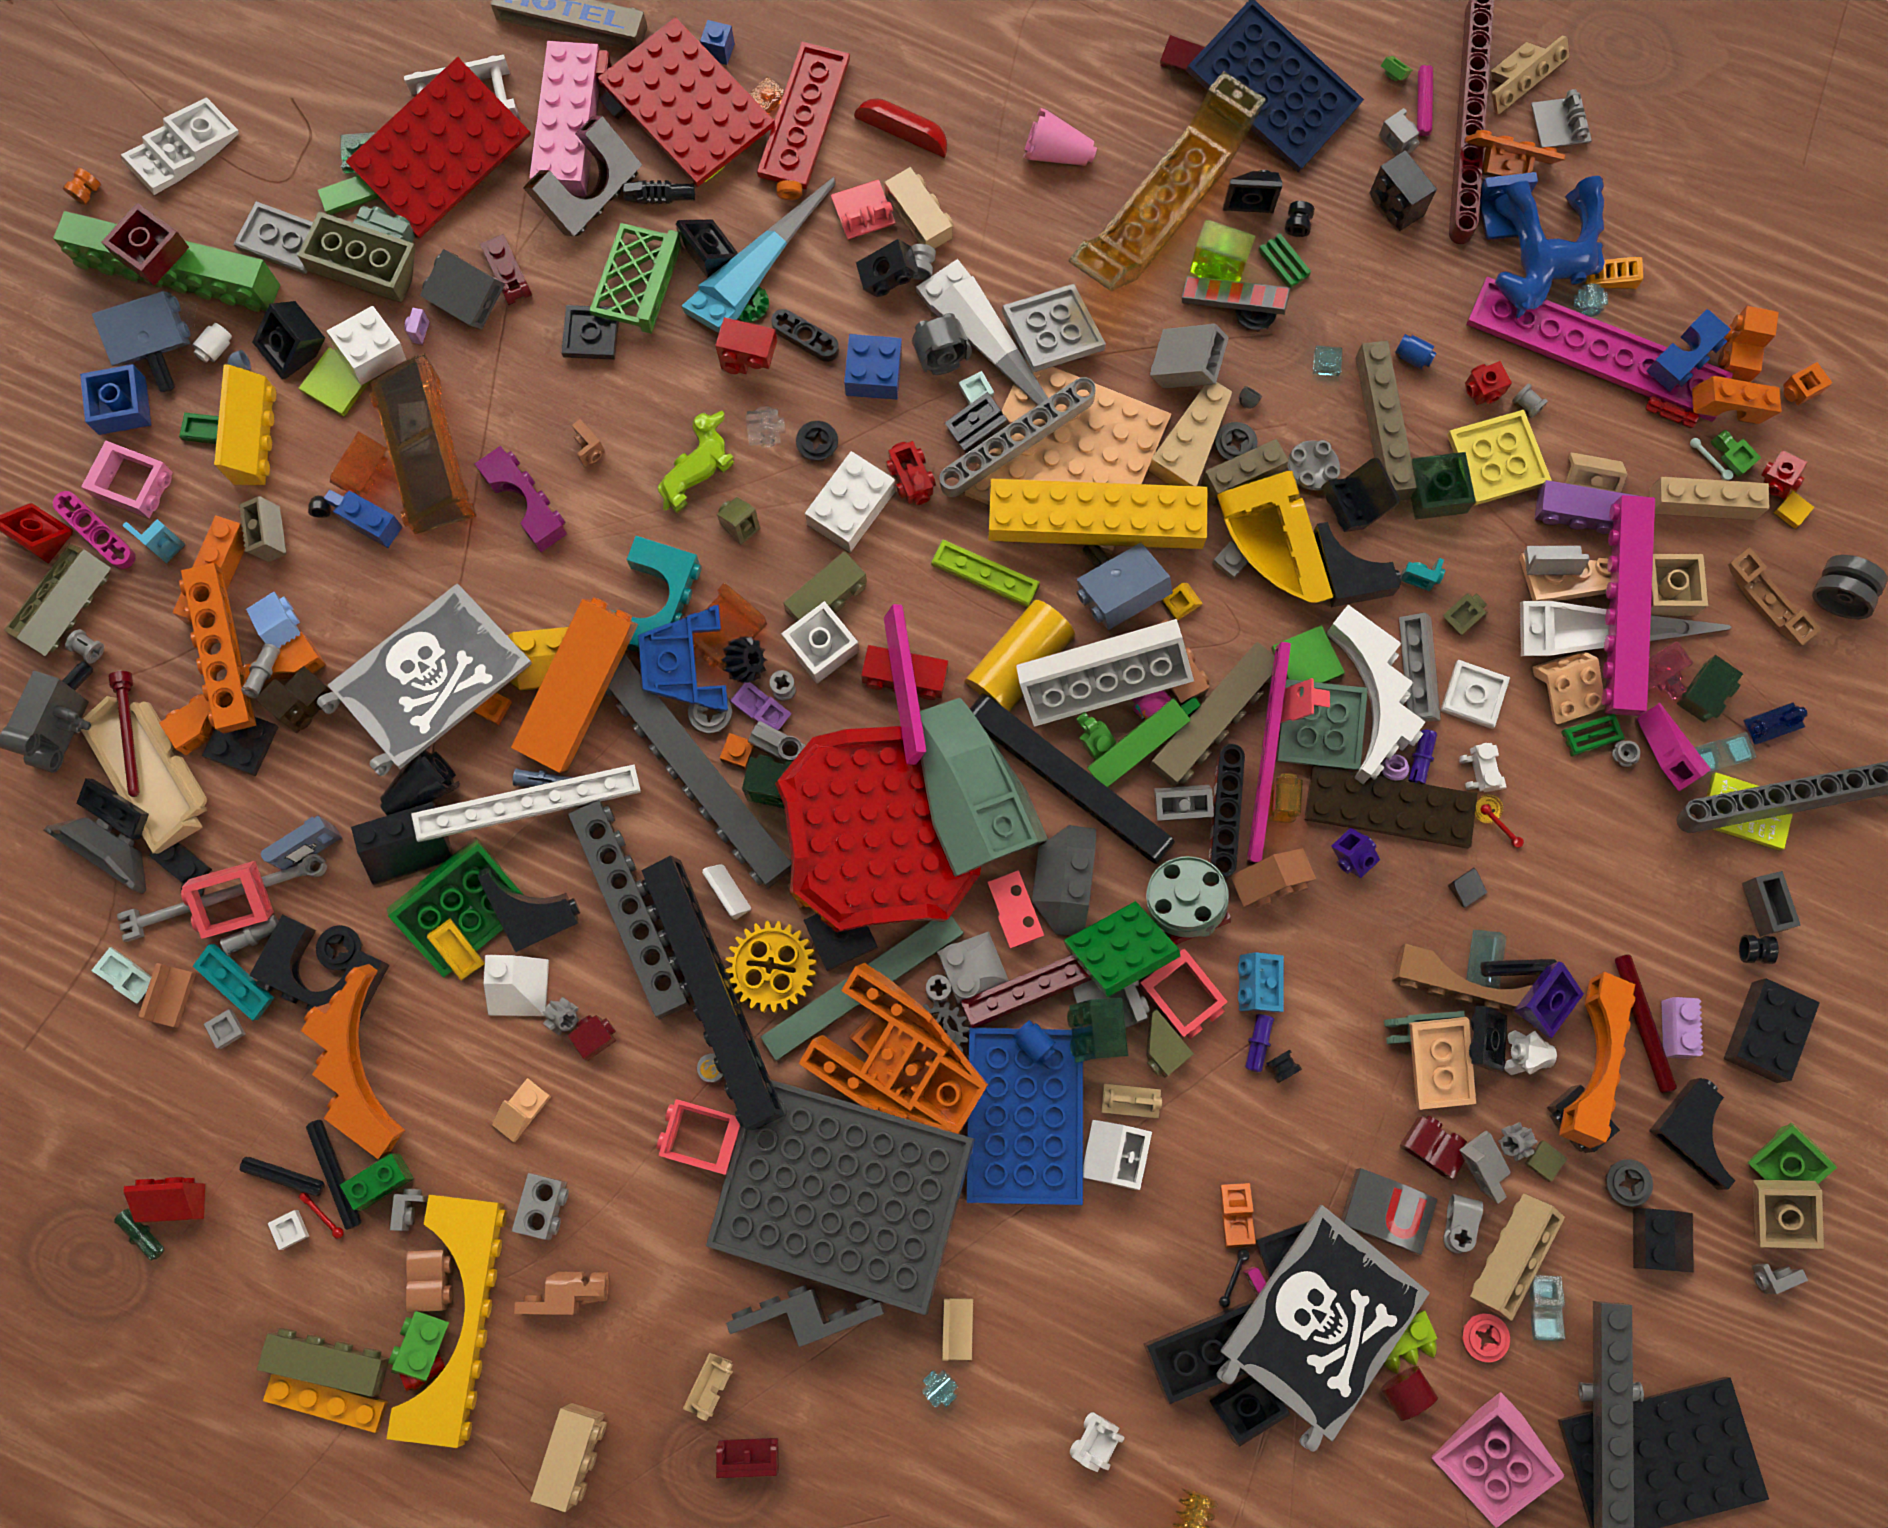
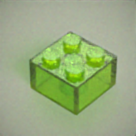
M1206 219L1195 248L1190 272L1195 273V275L1201 278L1240 282L1256 236Z

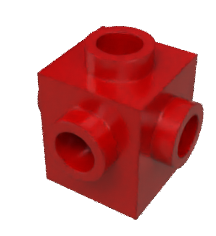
M1498 361L1488 366L1482 364L1472 369L1470 376L1465 382V388L1468 396L1473 398L1477 406L1484 402L1491 404L1499 400L1507 392L1512 382L1501 361Z
M1782 450L1774 463L1768 462L1761 474L1765 478L1763 483H1769V493L1786 500L1791 491L1797 492L1805 479L1802 477V474L1808 462Z

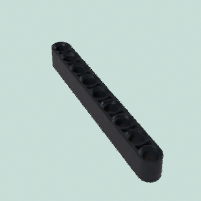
M982 693L969 708L991 739L1152 863L1159 864L1175 844L1173 838L988 695Z

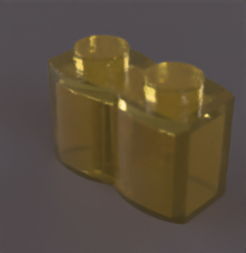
M1284 773L1274 780L1268 811L1269 821L1291 823L1296 820V817L1301 815L1303 780L1297 778V775Z

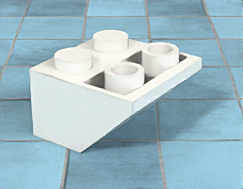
M1092 1120L1083 1162V1178L1132 1190H1140L1152 1132L1130 1126Z

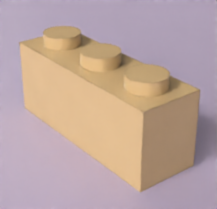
M909 167L884 182L885 196L919 244H926L935 249L952 239L953 221L947 213L944 214L941 211L936 196L933 193L929 194L920 174L916 175L912 168Z

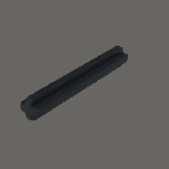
M321 1119L308 1123L306 1130L344 1228L346 1230L355 1228L361 1224V1219L358 1211L352 1209L340 1187V1184L346 1180L323 1121Z

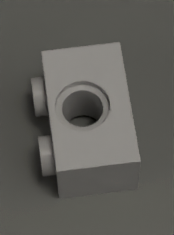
M1210 785L1154 788L1157 820L1214 817L1213 796Z

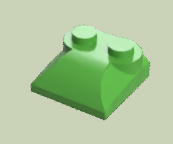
M1792 1122L1779 1128L1774 1138L1748 1161L1765 1180L1816 1181L1819 1184L1837 1168L1835 1163Z

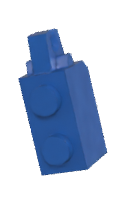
M329 489L324 497L327 503L335 507L333 513L343 523L386 548H389L402 529V525L394 515L350 490L344 496H341Z

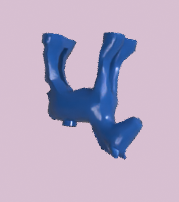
M1591 176L1579 181L1575 189L1565 196L1572 209L1580 216L1582 224L1580 236L1575 242L1559 238L1546 239L1540 225L1537 205L1532 196L1529 181H1517L1506 187L1507 193L1495 199L1494 204L1497 212L1515 225L1519 236L1521 266L1525 271V278L1505 271L1499 273L1495 280L1499 290L1517 308V319L1523 316L1527 309L1534 310L1543 304L1551 287L1552 280L1570 279L1571 284H1579L1587 280L1586 276L1598 274L1603 270L1605 262L1602 254L1603 244L1597 242L1599 234L1604 230V198L1602 195L1604 183L1601 176Z

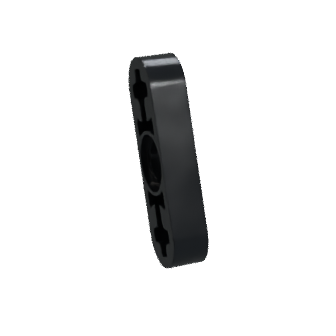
M787 309L777 310L772 315V327L777 335L822 361L830 362L837 358L839 346L834 336ZM785 319H788V325L783 324L779 326V320L785 321ZM803 330H808L813 335L811 339L802 341L798 338V334ZM830 344L832 351L826 350L823 352L822 345L827 347Z

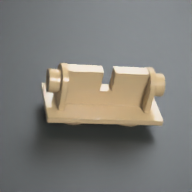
M1104 1084L1102 1113L1159 1119V1109L1162 1106L1161 1090Z
M709 1353L683 1409L697 1414L698 1418L707 1421L709 1416L712 1417L714 1408L720 1398L717 1392L718 1390L723 1391L730 1375L733 1373V1370H731L733 1366L732 1361Z

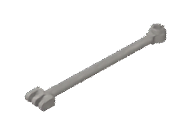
M310 854L297 866L261 878L264 886L268 887L302 875L320 877L327 870L326 860L317 854ZM317 862L321 863L319 870L313 871L314 864ZM241 883L201 896L204 907L246 893ZM183 902L140 916L137 909L118 913V921L130 920L119 925L120 931L132 929V932L122 935L123 942L144 937L143 927L191 912L189 905L186 906Z

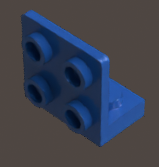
M1536 172L1484 179L1481 185L1480 211L1488 240L1518 236L1515 225L1497 212L1494 201L1496 198L1507 193L1506 187L1517 181H1529L1532 193L1538 182Z

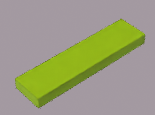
M943 539L931 562V565L1027 608L1030 606L1040 585V582Z

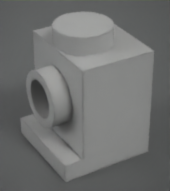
M1404 108L1385 120L1379 133L1380 138L1396 156L1405 150L1407 153H1410L1420 144L1417 139L1419 132L1415 124L1405 117L1407 111Z

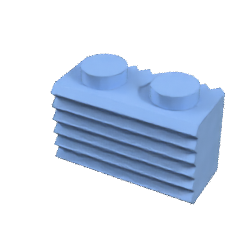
M272 592L246 609L258 635L266 644H272L277 648H281V645H285L286 642L295 639V636H300V631L297 627L300 620L292 611L294 609L285 596L279 598L275 592Z

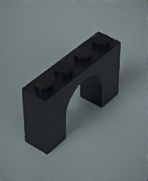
M282 914L249 975L258 980L256 986L269 992L276 988L283 992L282 998L297 1004L298 1000L307 1003L305 1009L310 1011L315 1006L319 1007L329 1003L332 996L337 991L343 989L347 983L345 977L354 967L370 964L378 971L367 990L360 1014L361 1021L389 964L360 950H356L344 975L336 985L324 991H310L300 978L299 964L316 930Z

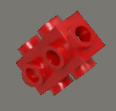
M913 441L895 444L892 449L888 450L889 460L886 461V465L890 475H896L899 483L896 484V488L900 498H906L909 504L915 502L916 505H922L928 502L930 496L933 495V487L936 486V482L932 472H927L923 465L926 463V459L922 449H916ZM904 462L910 463L906 465V469L901 466Z

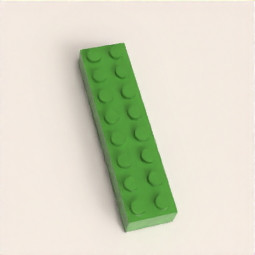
M64 211L53 239L61 247L62 252L73 260L74 265L86 270L89 267L98 269L100 272L110 276L113 273L122 275L130 281H146L114 258L101 243L117 224ZM185 241L189 246L187 251L155 285V287L159 288L162 285L171 287L173 290L183 294L186 292L195 293L197 296L207 300L211 298L219 299L231 306L235 304L243 305L255 312L260 310L267 311L269 304L274 303L280 287V283L262 259Z

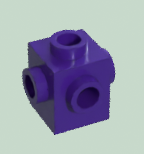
M1349 828L1331 845L1338 858V866L1345 873L1349 874L1351 872L1359 878H1362L1380 861L1375 850L1377 846L1373 840L1352 828Z

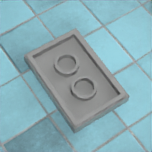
M256 201L233 245L236 249L306 274L307 270L297 255L313 222Z

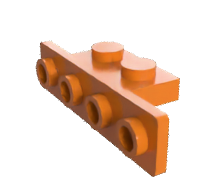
M1477 130L1475 134L1466 136L1465 139L1466 143L1486 148L1482 174L1493 177L1532 173L1534 160L1547 164L1565 160V154L1557 153L1556 148L1535 147L1533 142H1515L1513 137L1492 136V132L1487 130Z

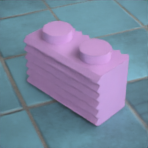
M1672 997L1661 1001L1663 1048L1667 1058L1689 1059L1703 1054L1701 1051L1703 1048L1701 1043L1703 1041L1700 1039L1703 1036L1700 1033L1702 1031L1700 1028L1702 1025L1700 1020L1702 1018L1699 1016L1702 1013L1699 1010L1701 1008L1699 1003L1702 1001L1699 998Z

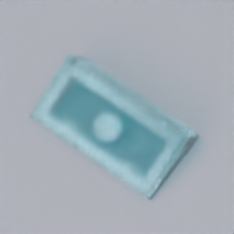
M1473 930L1466 980L1483 987L1500 988L1501 976H1482L1480 964L1484 961H1503L1506 945V936L1503 933Z

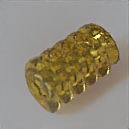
M1182 1488L1189 1497L1179 1498L1178 1502L1184 1505L1186 1509L1176 1511L1175 1514L1182 1518L1183 1521L1182 1523H1173L1172 1526L1174 1528H1211L1205 1521L1214 1520V1514L1208 1509L1217 1508V1502L1205 1494Z

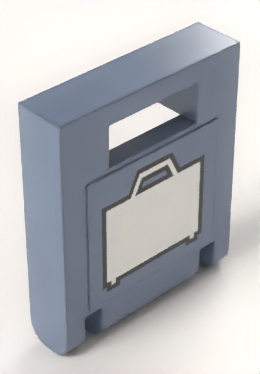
M318 815L315 818L311 817L304 821L305 824L263 849L261 857L265 862L276 868L285 870L302 863L307 855L321 852L340 840L342 836L334 825Z

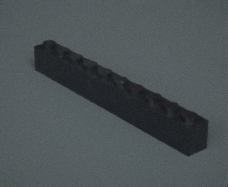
M670 855L641 870L645 878L642 883L646 892L653 898L655 904L652 905L656 917L662 921L665 928L662 930L666 942L672 946L675 953L672 956L676 967L682 971L685 978L683 986L688 995L692 996L695 1003L693 1006L694 1014L699 1021H702L705 1032H703L704 1039L708 1046L713 1048L715 1053V1066L721 1074L723 1073L727 1083L724 1085L728 1097L734 1101L737 1108L735 1111L736 1119L745 1129L756 1130L785 1116L683 864L681 860Z

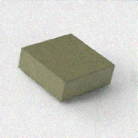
M1542 1140L1535 1148V1153L1528 1158L1525 1164L1548 1182H1552L1568 1158Z

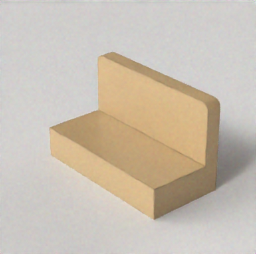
M1570 453L1571 467L1565 483L1621 493L1628 474L1623 462Z
M944 1298L942 1361L972 1360L973 1299Z

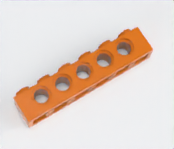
M215 563L181 570L182 579L179 580L182 594L187 597L188 606H185V613L187 619L193 625L194 632H191V640L193 646L198 648L200 658L196 659L200 674H203L205 684L202 685V691L206 701L210 703L211 711H208L210 725L223 734L257 726L251 698L241 691L246 682V675L223 570ZM209 591V598L204 602H200L201 594ZM211 617H215L214 625L210 628H205L206 621ZM221 643L220 651L212 655V646ZM226 669V677L221 681H217L218 672ZM232 695L233 701L231 705L223 708V699Z

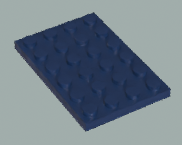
M1249 0L1186 68V71L1298 173L1364 101L1355 90L1255 0Z

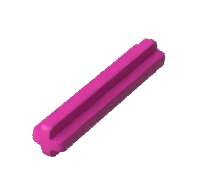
M1422 65L1418 71L1417 131L1419 136L1427 137L1432 132L1433 68L1431 65Z

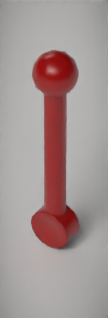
M1488 804L1481 806V813L1488 815L1511 839L1512 846L1517 848L1523 846V838L1515 836L1492 812L1491 806Z
M302 1192L299 1198L330 1228L335 1239L341 1238L344 1234L343 1229L336 1227L314 1204L310 1196Z

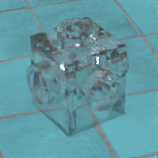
M764 406L754 411H746L749 446L761 445L762 447H772L776 443H781V434L786 433L784 417L779 418L778 408L772 409L771 407Z

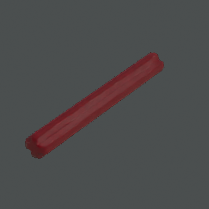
M1630 954L1615 958V963L1620 978L1635 984L1633 993L1635 1002L1631 1009L1661 1093L1674 1091L1677 1089V1085L1632 956Z

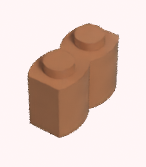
M448 1249L408 1251L406 1264L407 1312L446 1310L448 1304L452 1303L453 1287L448 1285V1274L453 1271V1256L449 1255Z

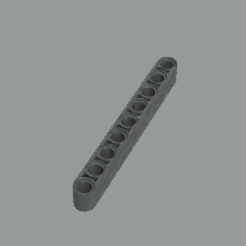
M1888 761L1689 801L1677 815V825L1684 832L1695 833L1888 795Z

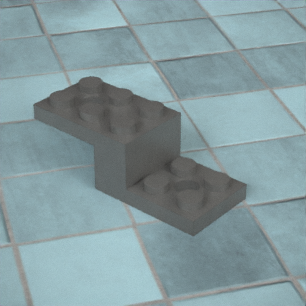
M804 1285L787 1292L789 1298L780 1301L778 1295L759 1303L761 1307L759 1310L753 1312L750 1306L731 1314L733 1320L727 1322L726 1325L729 1333L733 1334L787 1312L798 1346L801 1347L885 1313V1309L881 1301L875 1302L874 1299L869 1298L857 1303V1310L847 1313L846 1308L829 1314V1321H826L815 1288L808 1290L807 1286Z

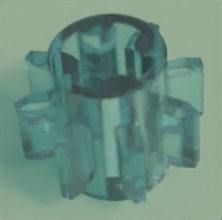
M1586 284L1578 290V295H1574V307L1579 308L1581 314L1589 317L1600 314L1604 310V306L1608 305V293H1604V288H1601L1598 284Z
M944 1369L939 1374L933 1370L922 1380L927 1385L922 1390V1393L936 1408L941 1403L947 1407L957 1397L953 1391L958 1387V1384Z

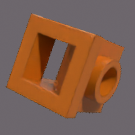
M1816 362L1794 374L1783 384L1784 396L1788 401H1794L1799 406L1809 399L1820 395L1832 384V381L1819 363Z

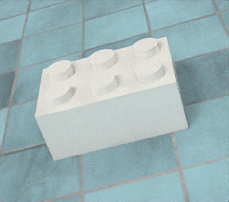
M851 451L805 512L807 525L851 553L895 493V479Z

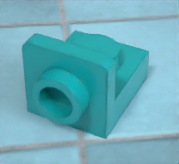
M1438 558L1432 570L1428 569L1425 564L1408 562L1402 571L1401 581L1430 591L1435 584H1440L1445 574V569L1442 568L1444 559Z

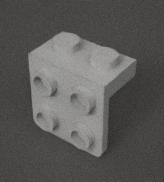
M1093 980L1073 988L1074 997L1092 1039L1101 1038L1141 1023L1148 1018L1146 1013L1150 1012L1147 1001L1144 996L1139 997L1135 987L1139 985L1138 981L1109 997H1106Z

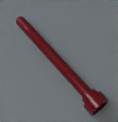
M116 671L109 674V685L113 692L117 694L127 791L129 796L137 797L140 790L128 695L133 686V678L131 672Z

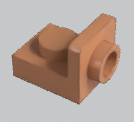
M579 419L572 427L576 433L574 439L583 448L577 453V456L583 466L586 467L588 464L597 462L605 450L600 440Z

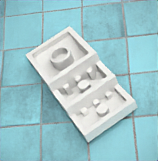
M205 98L163 118V127L142 136L143 144L121 154L123 163L155 195L197 170L219 153L239 132L208 98Z

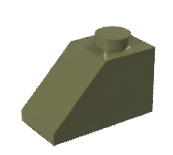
M736 497L732 501H727L719 508L717 513L719 523L740 545L760 529L756 509L740 498Z
M1156 1009L1149 1016L1146 1056L1150 1061L1147 1064L1157 1076L1162 1074L1165 1078L1194 1053Z

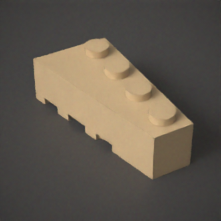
M1218 382L1212 385H1205L1152 457L1148 471L1169 485L1197 486L1232 391Z

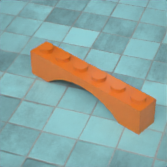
M300 632V636H295V639H291L290 642H286L285 645H281V648H278L280 654L272 667L273 673L264 684L272 682L274 679H291L303 666L311 673H315L324 667L326 663L311 640L304 633ZM251 664L243 665L246 680L250 674L249 668ZM203 694L194 696L189 701V704L181 709L169 712L165 719L159 722L174 748L184 755L191 753L208 742L214 730L208 719V711H211L210 703L206 701ZM232 695L223 699V708L231 705L233 701Z
M1603 972L1589 980L1585 1007L1590 1015L1596 1038L1595 1067L1584 1092L1572 1104L1564 1108L1559 1136L1588 1148L1606 1143L1611 1133L1609 1123L1611 1114L1616 1106L1614 1096L1616 1087L1621 1079L1619 1069L1626 1051L1624 1042L1626 1034L1630 1029V1021H1628L1630 1010L1635 1002V996L1633 995L1635 984L1607 972Z

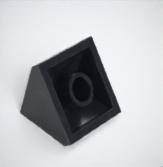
M713 219L678 220L676 222L681 244L707 278L738 254Z
M1248 1376L1210 1400L1230 1438L1239 1447L1290 1415L1283 1402L1251 1376Z

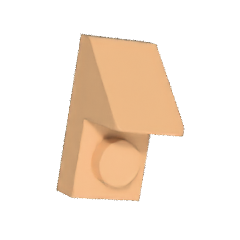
M527 1078L509 1101L504 1100L492 1125L511 1141L516 1142L551 1096Z

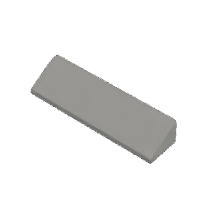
M1426 612L1399 617L1404 676L1413 682L1407 690L1411 693L1406 701L1407 709L1425 722L1440 721L1432 619Z

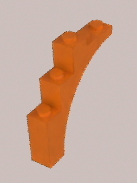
M370 964L354 967L345 977L347 983L342 990L337 991L332 996L329 1003L313 1007L304 1018L306 1023L300 1031L325 1049L316 1060L315 1064L318 1066L312 1073L314 1077L337 1093L328 1103L327 1108H329V1111L324 1119L375 1158L380 1159L392 1151L405 1132V1129L389 1116L375 1097L365 1076L360 1057L358 1031L361 1009L367 990L378 971Z

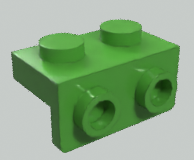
M417 1311L414 1312L412 1318L406 1317L400 1335L405 1336L401 1347H394L388 1364L393 1365L391 1373H399L426 1382L449 1322Z

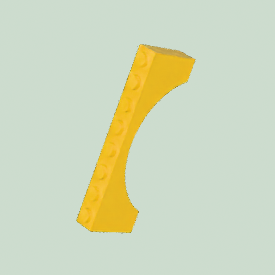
M440 1195L428 1196L424 1225L445 1243L457 1263L465 1295L464 1322L456 1349L448 1364L435 1381L416 1397L391 1409L386 1438L388 1440L459 1448L465 1445V1441H468L472 1431V1422H468L470 1409L473 1410L477 1401V1391H474L475 1379H479L482 1370V1360H479L480 1348H484L487 1340V1330H484L485 1318H489L492 1309V1300L489 1299L490 1288L495 1286L497 1279V1269H494L495 1258L500 1256L502 1249V1240L499 1239L500 1227L505 1226L507 1210H504V1203Z

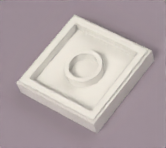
M1457 660L1440 711L1493 729L1497 722L1510 677Z

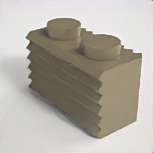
M262 496L240 504L239 512L242 518L240 522L243 523L241 527H243L242 532H244L243 537H245L243 541L246 547L244 551L267 562L286 555L280 505L273 504V502H269V500L262 498Z

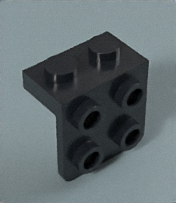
M1379 458L1370 459L1344 479L1328 480L1321 486L1325 493V498L1331 505L1337 517V522L1344 532L1365 529L1400 503V498Z

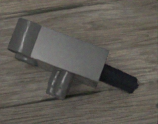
M82 661L63 680L33 670L7 726L0 734V748L24 755L23 759L26 765L51 773L57 772L62 765L64 754L74 733H79L81 729L89 730L91 728V723L82 719L89 701L78 694L76 690L93 673V668L87 662Z

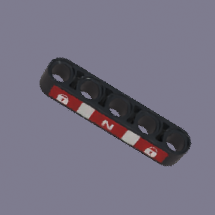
M1236 744L1224 746L1217 756L1214 782V817L1211 820L1208 862L1214 866L1217 861L1227 863L1228 872H1221L1225 880L1236 870L1245 754L1243 749ZM1224 755H1234L1237 763L1228 764L1224 759ZM1222 781H1231L1235 786V790H1225L1222 786ZM1228 807L1231 809L1233 817H1223L1220 813V808ZM1219 834L1228 835L1231 844L1222 845L1219 843L1217 836Z

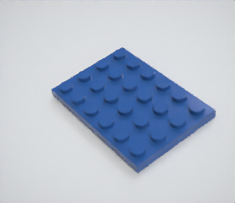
M969 1028V1062L986 1081L988 1086L968 1118V1137L974 1138L975 1141L972 1149L973 1154L970 1156L967 1167V1203L1083 1205V1030L1043 1029L1054 1040L1055 1044L1052 1048L1055 1052L1044 1063L1040 1059L1035 1063L1016 1044L1018 1040L1013 1035L1019 1029Z

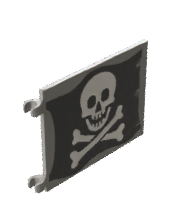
M457 583L329 683L328 686L333 692L319 697L317 704L326 714H331L342 701L386 752L374 757L369 763L379 776H383L394 763L399 769L403 768L529 667L532 662Z
M1319 1205L1220 1352L1229 1360L1218 1370L1217 1377L1222 1382L1232 1384L1240 1368L1311 1425L1301 1436L1299 1443L1304 1448L1314 1452L1319 1447L1323 1435L1333 1442L1430 1292L1327 1208Z

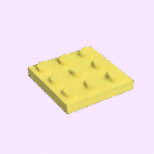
M1524 410L1453 429L1447 434L1474 506L1539 488L1546 480L1552 481Z

